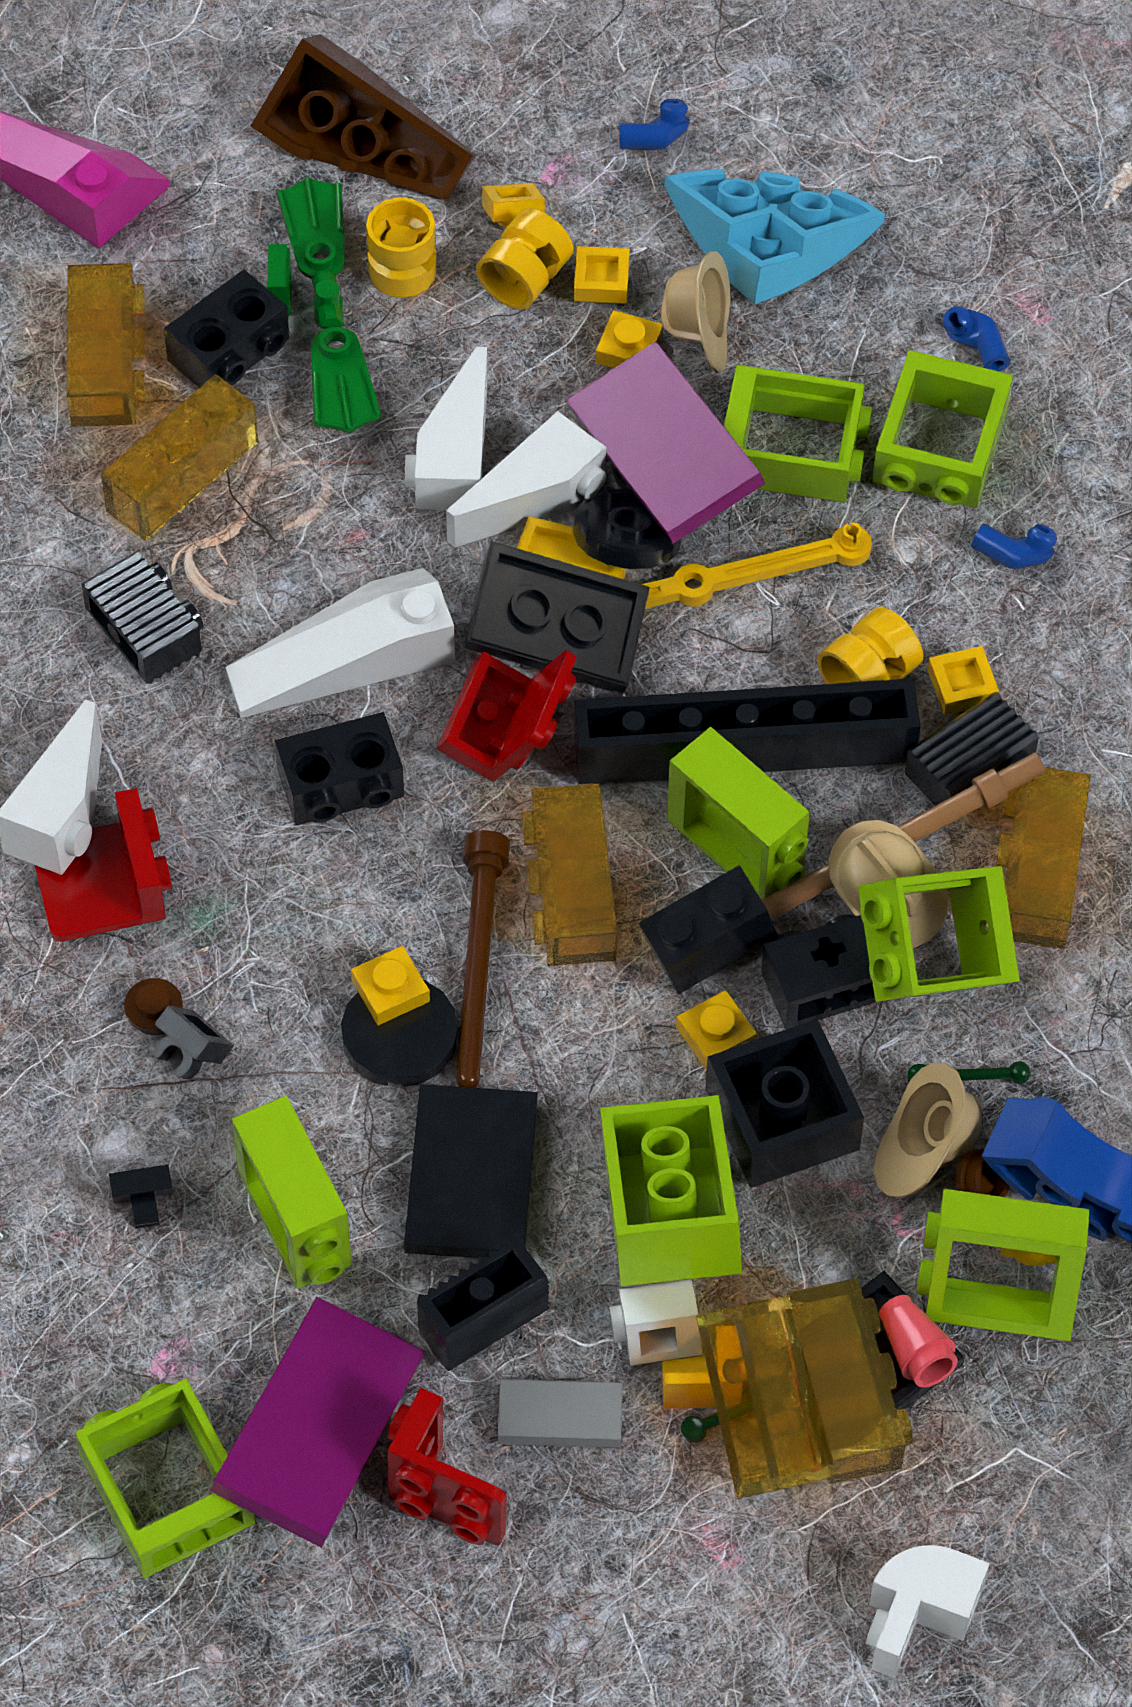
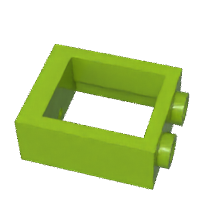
M908 350L876 448L872 482L885 485L898 492L909 491L937 498L950 505L961 504L978 508L1009 408L1014 375ZM910 401L986 419L972 463L897 445L896 443Z
M736 364L724 427L760 471L765 484L758 489L846 503L849 481L860 483L865 450L856 449L857 438L868 439L873 407L863 405L865 384ZM753 410L845 424L838 463L746 449Z
M709 727L670 760L667 821L724 871L728 872L740 865L760 899L784 889L787 885L804 876L806 871L804 867L806 847L809 841L807 835L810 812L712 727Z
M1002 866L898 877L858 886L861 904L860 914L864 923L870 962L869 972L873 982L876 1002L985 988L1020 981ZM949 890L962 975L918 981L905 895ZM986 922L988 923V926H989L988 932H987V930H986Z
M287 1095L232 1118L238 1173L296 1288L299 1289L310 1283L321 1285L336 1279L343 1273L345 1268L352 1265L348 1213Z
M943 1189L940 1213L928 1211L923 1248L934 1249L933 1260L921 1258L916 1294L928 1296L926 1315L933 1322L1070 1341L1087 1250L1090 1209ZM953 1241L1055 1255L1056 1262L1051 1291L1045 1292L948 1278Z
M187 1378L173 1385L170 1383L158 1384L144 1392L139 1401L117 1412L115 1410L102 1411L88 1419L83 1428L74 1432L80 1458L143 1579L256 1524L254 1513L213 1493L140 1529L104 1461L184 1422L215 1479L228 1454Z

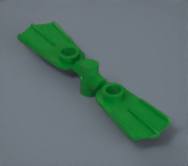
M306 177L303 181L292 187L278 190L277 200L297 267L304 276L312 279L315 293L313 301L315 323L320 329H323L315 335L311 343L314 426L352 433L363 425L380 419L381 411L359 339L352 331L339 327L344 326L343 300L336 280V275L342 271L345 264L342 185L339 182L336 184L326 183ZM317 253H325L329 255L327 258L322 260H318L312 257ZM332 341H340L344 344L340 348H330L327 346Z

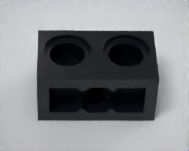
M243 269L164 328L167 361L211 398L224 387L236 384L248 369L264 357L276 354L284 346L285 342L290 339L287 306Z
M384 712L274 740L277 771L295 825L310 821L315 823L326 822L341 813L364 807L380 808L395 799L404 797L403 766ZM363 764L378 765L377 767L371 769H364L359 767ZM310 778L323 779L317 783L305 782V780Z

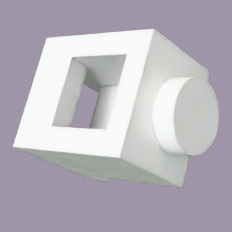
M692 1279L619 1289L621 1305L609 1307L614 1343L626 1341L630 1366L702 1355L699 1314Z

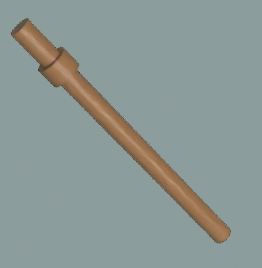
M1034 752L997 773L994 769H990L972 779L973 786L898 825V827L909 835L914 842H917L982 806L989 810L1009 799L1008 792L1045 773V767L1040 757ZM826 864L787 885L784 889L761 899L768 910L771 920L834 887L829 875V865Z

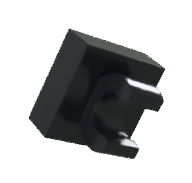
M168 1005L155 1023L168 1036L163 1037L157 1042L153 1050V1056L158 1060L168 1061L174 1051L180 1048L183 1053V1060L174 1072V1075L178 1078L188 1080L193 1078L201 1069L202 1061L221 1064L234 1047L231 1042L194 1010Z
M169 1164L109 1173L114 1204L132 1202L136 1229L159 1226L155 1197L173 1194Z

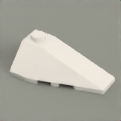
M424 568L370 581L225 667L226 675L240 717L244 718L454 663V624L438 580Z

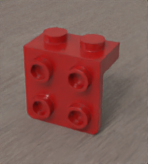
M565 650L530 679L483 651L473 661L436 749L492 782L496 781L510 768L518 770L532 750L535 748L539 751L543 750L551 740L558 723L552 718L557 704L561 705L566 700L576 681V676L571 673L577 656Z
M137 788L115 792L119 822L93 828L87 850L81 856H76L62 875L34 865L50 935L55 941L65 942L166 919L162 891L172 889L170 873L165 855L154 857L151 843L160 841L157 820L153 807L142 809Z
M420 1387L411 1406L400 1405L388 1430L387 1437L393 1440L387 1450L389 1499L394 1500V1504L399 1510L413 1518L426 1520L430 1516L450 1525V1529L455 1535L469 1543L483 1545L486 1541L493 1545H500L506 1534L507 1494L495 1485L436 1460L443 1447V1397Z

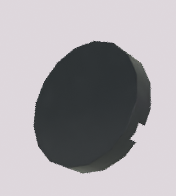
M609 489L597 493L595 501L587 504L585 499L580 503L575 515L573 534L577 545L588 556L606 565L625 569H650L668 563L679 553L682 538L673 544L631 489Z
M426 980L424 982L430 990V1002L379 1026L359 992L347 1003L341 1021L344 1054L355 1071L373 1083L388 1086V1082L394 1084L403 1083V1087L419 1085L437 1076L452 1059L458 1036L455 1009L444 992Z

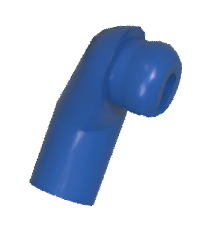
M680 99L664 100L660 105V116L650 124L620 123V149L661 150L667 148L687 131L690 119L686 116L688 111L686 103Z
M962 306L951 307L945 312L942 323L949 338L978 350L984 368L1000 372L1008 367L1010 358L997 324L991 317Z
M983 524L972 541V548L1007 568L1018 569L1046 563L1055 553L1053 546L1057 542V535L1050 527L1037 524L1029 529L1027 537L1012 539L991 526Z

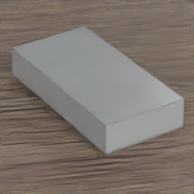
M500 1379L498 1444L621 1448L623 1383Z

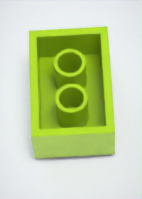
M719 1095L600 1107L604 1162L620 1286L742 1274L739 1218Z

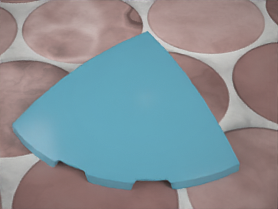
M723 169L684 172L665 177L664 186L694 240L705 254L708 251H717L723 257L730 283L754 305L780 296L815 278L856 249L884 224L885 214L867 202L839 189H833L828 197L818 192L804 191L800 187V179L795 176L762 171L759 173L757 180L751 182L743 179H726Z

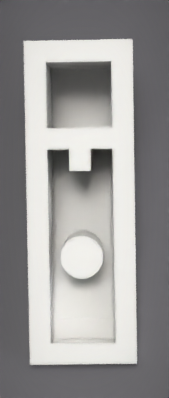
M476 347L418 431L416 455L406 454L405 487L415 488L416 509L447 510L483 478L488 381L487 347Z
M557 411L446 510L447 542L456 548L525 526L528 516L544 520L569 512L582 499L594 497L604 485L607 477L606 446Z
M85 699L0 808V840L3 853L60 875L65 872L76 856H81L87 850L92 837L102 748L101 731L94 702Z

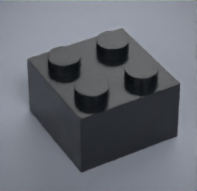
M818 1019L708 1056L705 1090L708 1096L719 1095L725 1134L750 1188L860 1150L864 1116Z

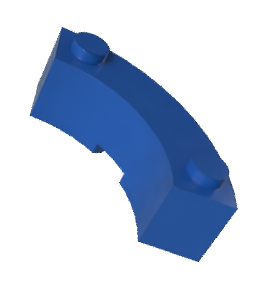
M1043 1096L1034 1099L1007 1098L982 1154V1158L1028 1201L1033 1199L1037 1193L1043 1199L1055 1205L1090 1209L1088 1236L1104 1242L1110 1232L1132 1243V1156L1091 1133L1077 1122L1062 1104L1054 1099Z

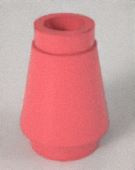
M908 1295L896 1296L881 1307L879 1317L883 1322L884 1329L904 1378L913 1380L918 1387H930L946 1379L955 1370L958 1358L954 1354L956 1349L954 1341L913 1303Z

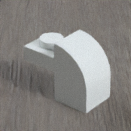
M934 1545L907 1549L886 1562L875 1577L869 1603L870 1606L878 1608L866 1639L867 1645L875 1647L871 1670L892 1678L896 1677L916 1623L964 1641L985 1586L990 1563L947 1547Z

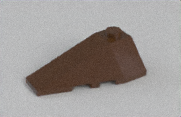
M321 34L302 38L250 125L293 156L335 165L342 170L352 173L359 172L387 180L388 183L443 199L450 198L476 155L365 64Z

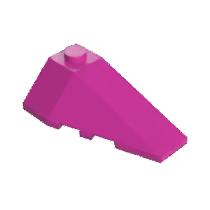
M0 111V180L98 249L170 186V180L130 152Z

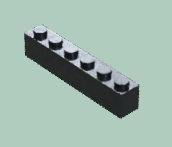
M914 678L574 700V744L578 784L669 778L670 760L709 727L717 731L763 772L906 763L908 749L919 743L921 728Z

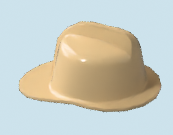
M708 251L702 258L701 264L679 269L669 278L661 307V320L668 333L674 338L701 343L711 368L716 373L724 372L727 364V321L731 301L730 281L723 257L717 251Z
M881 820L861 821L845 829L833 843L828 859L830 879L837 893L855 916L861 915L859 885L898 877L938 873L909 835L898 826ZM947 890L905 895L913 948L932 940L943 927L949 909Z
M934 1062L921 1068L910 1080L900 1105L881 1139L875 1155L874 1176L878 1188L887 1196L903 1198L915 1194L930 1182L937 1170L959 1162L965 1153L973 1150L979 1139L982 1126L981 1101L978 1097L964 1090L959 1073L949 1064Z

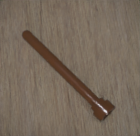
M489 830L471 832L466 835L464 841L463 862L468 867V873L473 876L456 1074V1082L459 1087L476 1088L480 1081L496 878L502 875V870L509 864V838L504 834Z

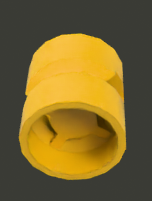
M392 198L376 205L369 213L366 223L367 246L369 250L367 253L368 272L371 282L380 292L391 297L406 298L416 296L427 290L436 276V227L433 214L425 204L411 198Z
M524 209L519 212L501 234V239L496 240L476 264V274L487 292L500 303L518 310L528 309L549 284V279L554 278L573 255L574 245L569 234L554 218L540 210Z
M881 606L874 608L854 624L851 634H842L824 648L817 656V665L826 684L903 679L922 663L924 657L920 641L908 623L893 610Z

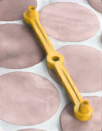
M851 522V525L846 523L843 527L838 528L833 533L832 538L710 568L696 563L687 564L680 567L673 577L641 584L650 587L645 609L676 601L690 607L706 604L712 598L713 593L834 562L845 566H858L870 557L872 549L871 536L858 523ZM695 579L700 581L702 585L692 589L687 587L685 583Z

